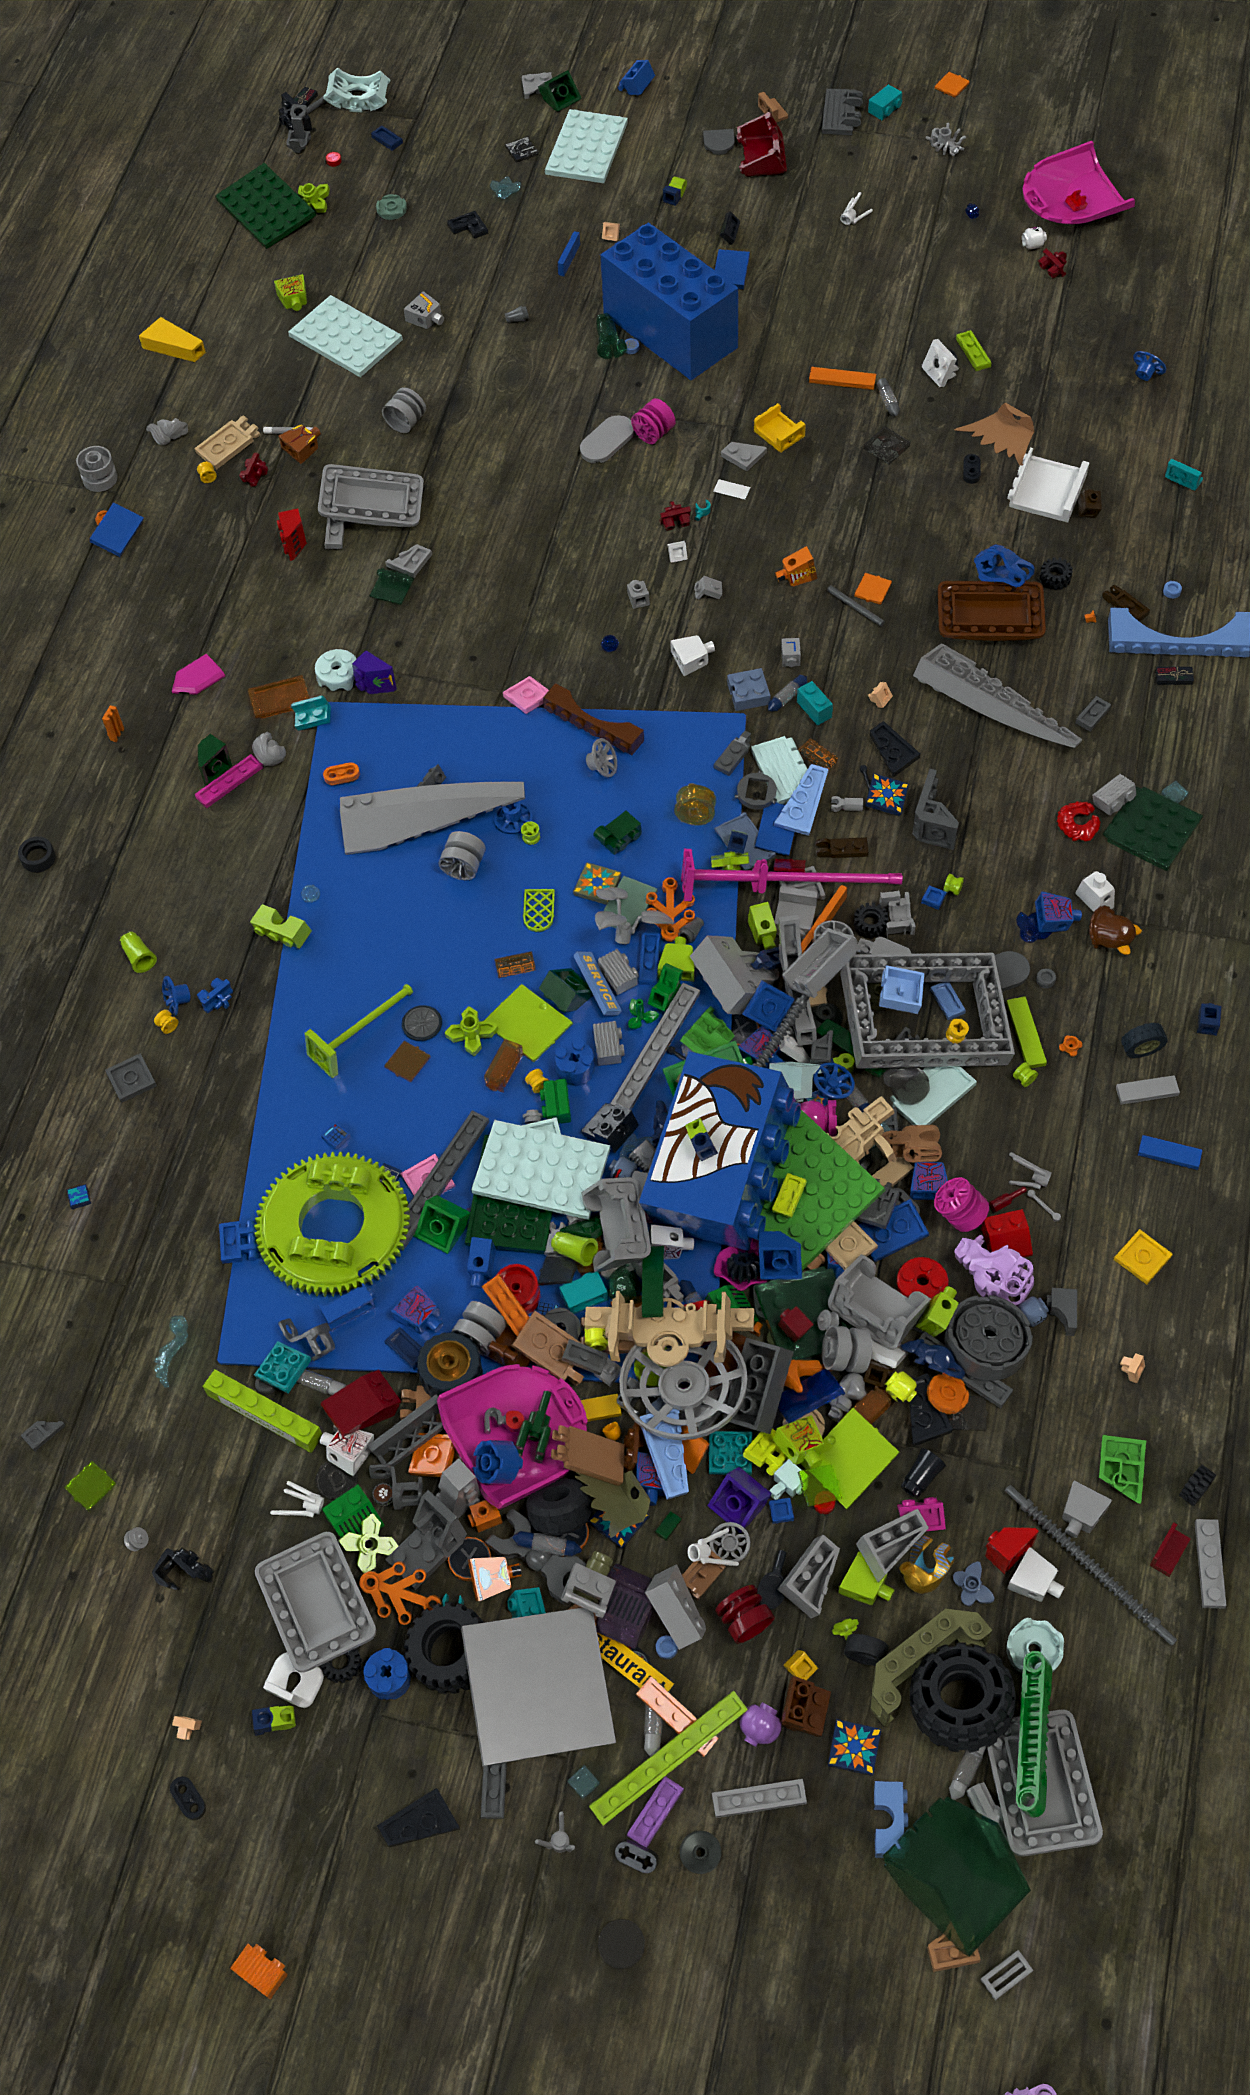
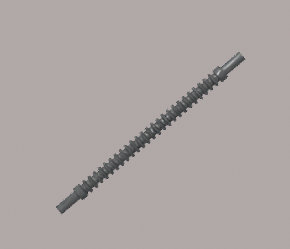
M802 994L800 998L796 999L795 1005H792V1010H789V1014H786V1019H783L784 1023H780V1028H777L778 1032H774V1037L772 1036L771 1041H768V1046L766 1045L765 1050H762V1055L760 1054L758 1056L759 1059L755 1060L756 1064L754 1063V1066L766 1067L765 1063L769 1062L768 1058H772L771 1054H775L774 1049H778L777 1045H781L780 1040H784L783 1036H787L786 1031H790L789 1027H793V1022H796L795 1018H799L802 1009L806 1008L810 996Z
M1012 1485L1006 1488L1005 1492L1021 1506L1020 1509L1024 1513L1028 1512L1029 1517L1033 1516V1521L1037 1520L1038 1525H1042V1529L1047 1530V1534H1052V1539L1056 1538V1542H1060L1061 1547H1066V1552L1070 1551V1555L1075 1556L1076 1561H1081L1080 1565L1084 1564L1085 1569L1090 1570V1574H1095L1094 1578L1100 1579L1099 1583L1103 1582L1104 1587H1109V1592L1113 1591V1595L1118 1596L1119 1601L1123 1600V1605H1128V1610L1132 1609L1133 1614H1138V1619L1142 1618L1143 1623H1147V1627L1151 1631L1155 1630L1171 1646L1177 1642V1639L1161 1625V1620L1153 1617V1613L1149 1614L1147 1612L1148 1608L1144 1609L1143 1604H1138V1599L1134 1600L1133 1595L1128 1594V1590H1123L1124 1586L1118 1585L1119 1581L1115 1582L1113 1580L1114 1577L1108 1576L1109 1572L1105 1573L1104 1568L1099 1567V1563H1094L1095 1559L1091 1560L1089 1554L1085 1555V1550L1081 1551V1546H1076V1542H1072L1071 1537L1067 1538L1066 1532L1062 1533V1529L1056 1527L1057 1524H1052V1519L1048 1520V1516L1043 1515L1042 1510L1038 1511V1506L1034 1507V1503L1030 1499L1023 1497Z

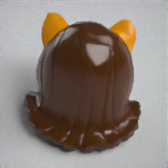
M1106 905L1096 909L1090 919L1089 935L1095 949L1102 945L1107 948L1118 949L1120 953L1129 955L1130 943L1135 939V936L1142 932L1128 918L1115 915L1113 909Z

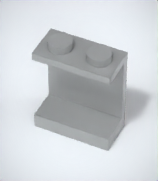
M780 886L779 903L774 921L778 936V917L798 915L800 939L805 938L813 925L818 892Z

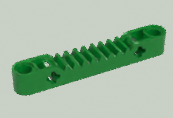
M1039 1651L1029 1652L1023 1661L1016 1803L1018 1807L1029 1817L1033 1818L1041 1816L1046 1808L1047 1774L1045 1769H1047L1045 1760H1047L1046 1751H1048L1046 1733L1049 1732L1047 1714H1049L1048 1705H1050L1049 1699L1052 1689V1665ZM1041 1662L1040 1667L1037 1668V1669H1034L1035 1666H1036V1664H1038V1663ZM1034 1798V1803L1027 1807L1029 1800Z

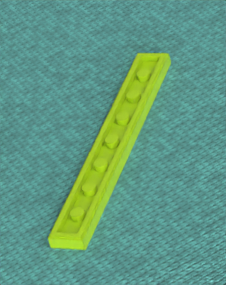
M732 1691L589 1805V1807L604 1826L748 1709L735 1691Z

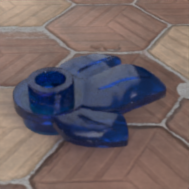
M1020 912L1016 918L1017 925L1020 928V937L1027 943H1033L1037 939H1046L1052 933L1039 932L1036 912L1029 916Z

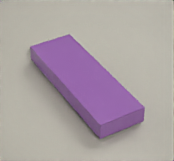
M663 1777L627 1833V1837L638 1844L648 1847L683 1793L684 1788L668 1777Z

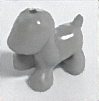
M822 1371L815 1386L805 1395V1403L809 1407L817 1409L820 1405L821 1397H824L831 1405L828 1416L839 1423L843 1419V1411L848 1412L852 1406L849 1399L862 1400L867 1396L864 1379L858 1373H849L842 1378L840 1383L836 1384L827 1377L826 1371Z

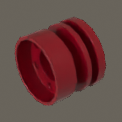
M748 1585L731 1593L716 1608V1613L722 1617L723 1624L732 1623L728 1628V1632L736 1644L744 1643L754 1638L775 1620V1616L766 1604L759 1605L762 1601V1596L756 1594L757 1589L755 1585Z

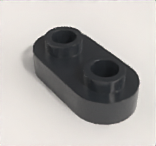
M968 454L964 457L963 479L969 484H974L980 480L981 460L975 454Z
M184 1776L174 1779L170 1786V1793L182 1813L189 1820L202 1818L206 1812V1804L192 1781ZM181 1787H187L186 1792L181 1794ZM198 1805V1810L191 1812L192 1807Z

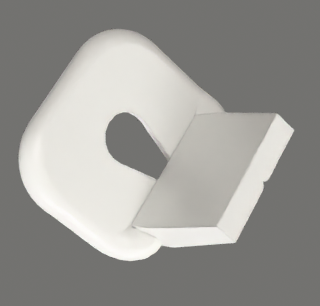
M283 1653L276 1659L263 1688L267 1692L298 1707L306 1708L313 1703L322 1685L323 1671L318 1666L304 1673L298 1672L301 1680L295 1689L289 1692L286 1690L289 1675L298 1671L293 1667L288 1653Z

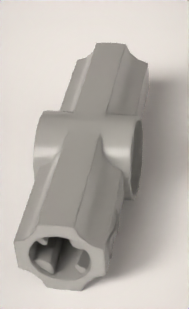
M984 1782L971 1787L966 1793L977 1813L976 1818L983 1833L988 1835L998 1857L1011 1853L1000 1807L995 1805Z

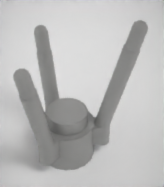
M1012 1152L1009 1153L1014 1161L1034 1171L1031 1180L1035 1181V1183L1009 1181V1184L1034 1187L1039 1190L1041 1185L1047 1186L1052 1172L1039 1168Z
M560 1811L559 1831L552 1835L551 1842L536 1839L535 1843L547 1847V1849L553 1848L559 1853L565 1851L572 1852L575 1846L570 1845L569 1837L565 1833L564 1813Z

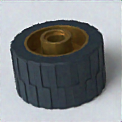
M444 1332L433 1336L424 1343L425 1345L421 1347L417 1357V1368L422 1387H424L425 1392L431 1398L436 1394L439 1396L483 1375L477 1346L474 1345L470 1338L456 1332Z

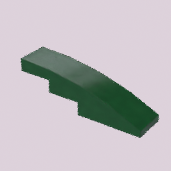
M826 1019L816 1030V1036L822 1038L828 1031L832 1030V1049L841 1054L848 1053L854 1057L851 1033L842 1026ZM888 1068L861 1069L880 1078Z
M651 1246L650 1254L643 1259L642 1318L663 1317L665 1294L664 1246Z

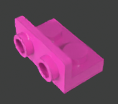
M936 1497L924 1498V1502L916 1503L914 1499L903 1500L902 1504L897 1505L900 1517L918 1509L929 1527L927 1531L946 1529L943 1503L937 1500Z

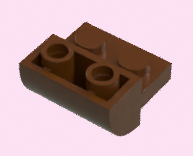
M792 1676L790 1678L781 1724L792 1731L799 1730L816 1737L822 1736L831 1691L814 1686L813 1682Z

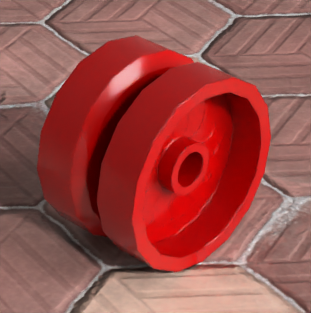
M512 1264L502 1268L496 1276L499 1274L527 1314L532 1313L537 1308L541 1299L540 1286L535 1273L529 1267L521 1264Z

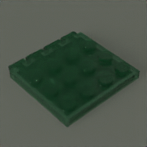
M1144 786L1142 789L1136 787L1134 799L1128 801L1120 808L1111 824L1104 831L1103 836L1108 838L1107 842L1168 871L1201 822L1203 815Z
M824 1266L802 1272V1279H778L757 1285L754 1288L774 1345L793 1351L792 1359L804 1360L822 1354L823 1339L827 1330L819 1329L817 1318L823 1310L832 1312L828 1306V1299L833 1289L832 1285L836 1281L832 1268L826 1270ZM797 1306L814 1325L794 1343L778 1326V1323L781 1320L779 1316L786 1309L792 1310ZM839 1317L838 1326L847 1327L849 1330L855 1328L851 1324L846 1325L848 1322Z

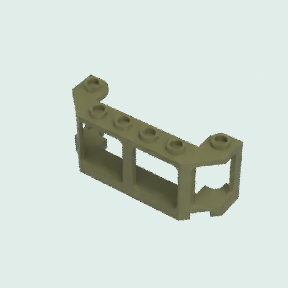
M944 1609L876 1663L870 1710L882 1725L887 1727L894 1721L891 1713L901 1703V1695L897 1688L912 1677L915 1668H918L923 1657L930 1652L934 1653L937 1651V1647L945 1644L950 1646L955 1641L966 1642V1645H979L985 1648L988 1645L993 1630L977 1612Z

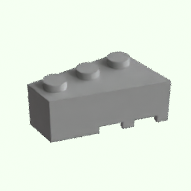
M460 1459L456 1460L442 1472L438 1486L441 1492L436 1494V1498L459 1518L470 1509L469 1506L479 1503L482 1498L476 1476Z
M918 1509L863 1535L856 1543L877 1582L892 1569L928 1530L929 1527Z
M824 1535L813 1540L777 1589L810 1618L816 1617L821 1613L824 1595L827 1593L828 1582L833 1573L840 1550Z
M677 1564L656 1574L645 1594L680 1650L702 1639L706 1626L704 1620L699 1615Z

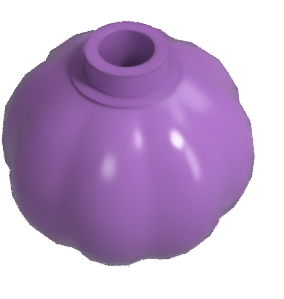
M763 1702L759 1707L755 1704L748 1706V1710L740 1717V1728L744 1735H746L744 1740L755 1747L758 1743L770 1744L774 1742L781 1732V1720L776 1717L778 1711Z

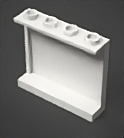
M1030 448L1029 453L1024 455L1022 462L1024 465L1019 467V477L1014 479V489L1009 491V507L1069 522L1086 479L1089 462L1083 461L1081 467L1078 468L1032 456L1033 448Z

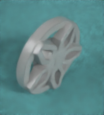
M723 1523L716 1527L711 1535L725 1527L728 1529L731 1527L733 1533L728 1534L727 1532L725 1536L718 1537L722 1538L721 1543L716 1540L710 1541V1549L717 1554L713 1543L722 1546L717 1554L720 1557L722 1551H726V1554L720 1557L722 1560H727L725 1558L731 1552V1555L736 1559L730 1561L740 1562L747 1556L750 1550L751 1541L749 1534L744 1527L737 1523ZM734 1527L740 1529L744 1534L735 1536L736 1531ZM739 1538H746L742 1542L738 1541ZM745 1543H747L746 1549L743 1553L742 1549L739 1546H743ZM738 1550L740 1557L734 1554V1551Z

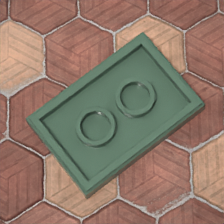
M623 876L617 888L625 890L628 893L627 899H620L621 915L626 917L627 922L633 927L637 917L642 916V912L647 911L650 906L646 903L647 893L654 892L657 894L658 891L655 887ZM609 900L604 911L618 914L617 901Z

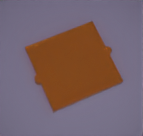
M404 1041L385 1064V1068L395 1073L397 1077L400 1076L412 1082L430 1059V1055L420 1050L418 1046L415 1047Z

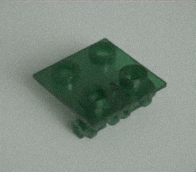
M384 568L378 569L377 576L379 578L369 596L401 605L414 578L397 571L394 573L393 570L389 572V570Z

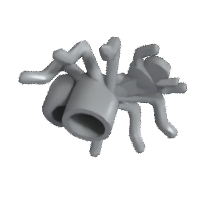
M949 123L941 129L934 128L931 137L926 136L931 146L935 147L936 152L944 146L943 155L946 154L947 147L950 148L949 154L955 156L959 150H964L960 144L962 140L966 139V136L961 137L958 142H954L960 129L955 132L953 138H950L951 130L949 129Z

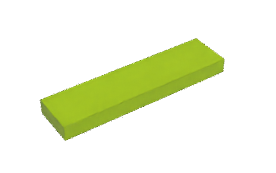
M1026 997L1007 1000L1006 1005L1024 1061L1030 1065V1069L1046 1066L1047 1061Z

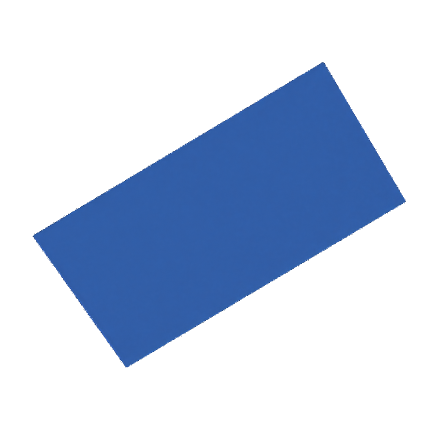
M328 702L331 705L330 723L317 726L287 919L291 915L304 920L312 932L300 949L294 946L290 948L284 943L282 947L239 1222L241 1228L247 1227L246 1222L250 1220L254 1221L255 1225L257 1224L255 1218L259 1216L256 1211L261 1210L259 1203H264L262 1196L268 1197L265 1191H272L270 1184H277L275 1178L282 1179L281 1172L288 1174V1167L292 1170L295 1169L294 1163L300 1166L302 1159L307 1163L309 1162V1156L312 1160H315L316 1154L323 1158L325 1152L327 1157H331L332 1152H334L335 1156L342 1152L343 1157H345L347 1152H349L351 1158L356 1153L358 1159L365 1156L366 1162L370 1158L373 1164L378 1162L379 1168L385 1163L404 1172L434 1154L440 1159L473 1110L489 1118L490 1122L452 1177L455 1186L440 1196L471 1212L474 1195L471 1189L479 1168L484 1135H490L494 1120L522 1126L526 1125L523 1114H526L527 1110H538V1113H541L543 1116L542 1106H546L545 1101H541L540 1093H533L531 1085L525 1082V1077L531 1071L541 1069L543 1076L549 1081L560 1079L555 1065L556 1049L565 1042L576 1039L583 1040L592 1049L595 1069L591 1080L585 1084L574 1086V1084L567 1083L571 1122L559 1123L558 1125L561 1135L597 1142L584 1136L581 1130L605 1103L611 1105L612 1100L665 1012L648 1004L654 985L638 984L617 995L607 981L622 1010L619 1015H603L594 996L576 1011L563 1012L557 1008V1004L544 996L539 987L549 970L572 968L585 980L574 958V954L577 951L592 952L598 964L599 957L601 958L609 952L618 949L621 954L624 953L627 956L629 966L631 968L634 967L639 975L642 932L661 933V929L656 924L641 921L634 935H631L630 943L620 944L615 941L616 928L610 926L599 930L595 922V915L597 912L604 911L606 904L581 898L573 894L586 862L621 872L620 881L623 876L657 888V900L665 907L666 893L662 890V884L666 878H674L678 884L677 890L674 893V908L684 899L683 882H681L684 848L692 849L695 869L722 870V867L712 868L711 856L724 855V852H730V850H727V846L714 828L740 816L742 813V803L738 798L735 799V795H737L738 783L743 778L744 758L730 776L714 769V763L732 740L736 737L740 738V735L745 731L746 715L744 713L582 709L590 716L599 720L617 723L630 722L644 730V742L633 755L624 753L612 745L617 756V770L612 777H604L598 770H590L586 763V756L592 752L593 743L600 738L594 737L589 732L577 728L574 724L562 720L559 716L549 713L544 708H535L525 714L517 707ZM610 748L607 755H612ZM610 759L609 762L614 765V759ZM345 763H355L358 765L360 776L355 781L337 785H329L324 781L323 772L330 766ZM439 764L446 776L441 784L524 782L525 799L521 800V802L526 803L532 809V822L538 824L540 833L539 842L534 845H528L523 842L521 832L505 833L495 826L493 819L494 813L499 807L497 806L493 808V811L475 814L476 817L470 819L468 817L459 820V823L433 832H424L417 838L413 836L404 839V842L400 844L393 843L387 845L388 848L383 850L346 855L340 815V797L417 787L420 782H424L423 778L429 772L428 770ZM502 809L500 810L497 816L503 815ZM627 810L641 823L642 834L637 840L629 843L623 851H619L614 855L593 836V833L599 826H606ZM528 812L527 814L522 816L529 820L530 813ZM506 819L504 821L497 822L500 826H503ZM518 821V827L521 828L524 823ZM510 823L506 829L515 830L513 823ZM462 831L473 834L485 844V853L479 863L480 865L475 877L471 880L453 878L444 873L439 867V859L452 832ZM694 880L692 893L695 897L694 905L686 908L676 916L674 924L683 918L686 910H692L695 913V918L699 917L703 920L704 926L701 928L695 941L686 945L693 946L694 952L707 935L733 937L736 941L738 881ZM525 889H555L554 920L549 929L542 932H534L525 926L523 919ZM538 894L535 898L540 901L543 896ZM533 899L529 902L531 906L537 903ZM547 899L542 902L544 906L550 903ZM538 905L535 909L539 912L543 907ZM551 905L550 907H548V909H549L551 912H552V905ZM533 910L528 913L531 917L536 914ZM545 910L541 914L546 917L550 913ZM537 916L534 920L539 923L542 918ZM531 921L528 925L533 928L536 924ZM546 921L541 924L542 927L548 925ZM661 936L659 962H660V959H661V956H662V953H663L665 944H667V943H672V944H674L675 941H673V942H667V941H665V940L663 939V937ZM532 956L535 970L499 977L496 963ZM695 966L694 982L680 981V984L685 983L699 989L700 995L670 1046L675 1047V1051L686 1058L688 1052L693 1051L680 1040L710 1006L714 1008L713 1014L716 1018L722 1019L730 1030L732 1027V1014H727L723 1010L721 1003L713 995V991ZM405 984L412 988L413 994L405 996L334 1049L337 1054L338 1075L333 1079L307 1056L305 1032L309 1029L313 1030L323 1041L329 1044L402 990ZM521 984L573 1022L535 1062L531 1061L496 1033L490 1038H480L482 1049L476 1056L471 1055L465 1050V1040L454 1043L445 1036V1031L451 1025L461 1023V1014L468 1006L478 1012L479 1022L484 1021ZM631 999H642L644 1013L650 1010L659 1013V1017L651 1023L641 1020L642 1026L640 1028H629L628 1021L636 1017L629 1010ZM419 1005L435 1008L442 1018V1027L439 1033L426 1041L413 1040L405 1035L402 1029L403 1016L411 1008ZM616 1021L617 1028H621L622 1039H619V1045L623 1044L625 1056H621L622 1063L598 1066L593 1024ZM668 1049L632 1108L639 1126L616 1153L609 1152L602 1179L610 1178L611 1171L608 1169L613 1160L618 1161L620 1157H625L631 1161L629 1154L646 1139L653 1146L652 1136L654 1135L653 1122L654 1115H656V1101H663L667 1112H669L673 1100L662 1069L683 1061L674 1054L670 1055ZM335 1122L350 1134V1137L337 1150L322 1138V1134ZM400 1176L398 1180L400 1188L403 1187L404 1194L407 1197L406 1201L409 1204L414 1195L402 1176ZM334 1199L321 1201L306 1214L302 1223V1235L308 1239L349 1243L359 1234L364 1222V1213L354 1202ZM592 1211L590 1218L599 1215V1211ZM553 1212L551 1222L555 1223L556 1229L560 1227L561 1222L565 1226H569V1221L565 1214ZM469 1219L464 1232L448 1254L413 1236L407 1247L403 1251L399 1250L401 1257L395 1256L396 1264L390 1262L391 1270L385 1268L386 1275L380 1273L379 1280L373 1278V1285L369 1282L365 1283L366 1288H371L376 1297L373 1300L375 1308L333 1331L330 1330L329 1333L334 1341L335 1349L318 1360H311L306 1368L418 1373V1368L413 1370L385 1344V1340L399 1327L423 1347L424 1343L433 1336L444 1332L451 1333L457 1321L464 1319L462 1314L471 1301L481 1302L501 1315L483 1288L471 1287L472 1277H470L467 1271L470 1246L465 1245ZM647 1223L648 1232L650 1226L655 1225L654 1223ZM603 1234L595 1239L597 1243L604 1242ZM683 1235V1238H694V1237H690V1236ZM241 1237L242 1244H248L247 1237ZM694 1238L693 1250H682L678 1259H664V1263L676 1274L678 1285L681 1280L691 1281L697 1292L691 1299L684 1300L683 1298V1305L705 1300L709 1292L719 1288L720 1277L714 1274V1266L717 1256L721 1251V1244ZM270 1248V1252H274L282 1263L283 1259L278 1255L277 1251L274 1248ZM259 1249L256 1253V1260H249L248 1253H243V1261L232 1263L217 1358L218 1363L221 1365L260 1366L277 1341L310 1356L312 1359L315 1354L308 1340L303 1338L290 1342L283 1335L278 1323L281 1320L290 1318L298 1331V1336L318 1325L327 1323L318 1305L327 1306L326 1304L341 1297L339 1292H335L334 1297H332L331 1292H327L326 1297H324L322 1292L316 1296L314 1291L309 1295L306 1289L301 1293L299 1287L294 1290L292 1284L287 1286L285 1281L281 1282L279 1277H276L273 1271L269 1270L264 1259L261 1257ZM496 1249L491 1279L508 1265H525L533 1270L538 1279L541 1291L540 1301L559 1303L560 1308L567 1309L561 1297L560 1286L567 1281H575L584 1274L594 1273L595 1271L593 1263L589 1266H583L577 1261L559 1254L558 1258H549L545 1254ZM373 1261L366 1267L359 1270V1278L361 1277V1273L367 1271L372 1266H379L378 1262ZM635 1270L631 1276L622 1281H610L600 1275L608 1292V1300L593 1307H611L610 1302L616 1298V1291H620L624 1298L641 1296L642 1279L635 1273ZM484 1279V1284L491 1279ZM417 1283L439 1306L440 1315L437 1318L443 1322V1326L436 1333L428 1327L422 1334H419L393 1319L391 1310ZM346 1290L343 1291L342 1296L348 1292ZM664 1302V1308L667 1307L668 1302ZM672 1302V1308H681ZM586 1310L574 1314L579 1319L580 1325L581 1318L585 1317ZM557 1324L559 1328L566 1331V1327H562V1324ZM286 1325L287 1331L292 1334L291 1328ZM581 1327V1334L578 1339L579 1342L581 1341V1337L585 1336V1331H583V1327ZM318 1335L316 1341L321 1351H323L326 1347ZM628 1353L619 1354L620 1362H614L622 1367ZM688 1353L684 1361L698 1363V1354ZM480 1355L483 1375L503 1367L486 1356ZM533 1361L528 1365L529 1368H532V1366L540 1367ZM633 1362L628 1373V1378L631 1377L637 1380L634 1373ZM575 1365L572 1368L584 1376L582 1381L603 1382L590 1371ZM619 1376V1377L617 1378V1380L615 1381L616 1383H620V1382H619L620 1376ZM681 1382L684 1384L683 1386H690L688 1382Z

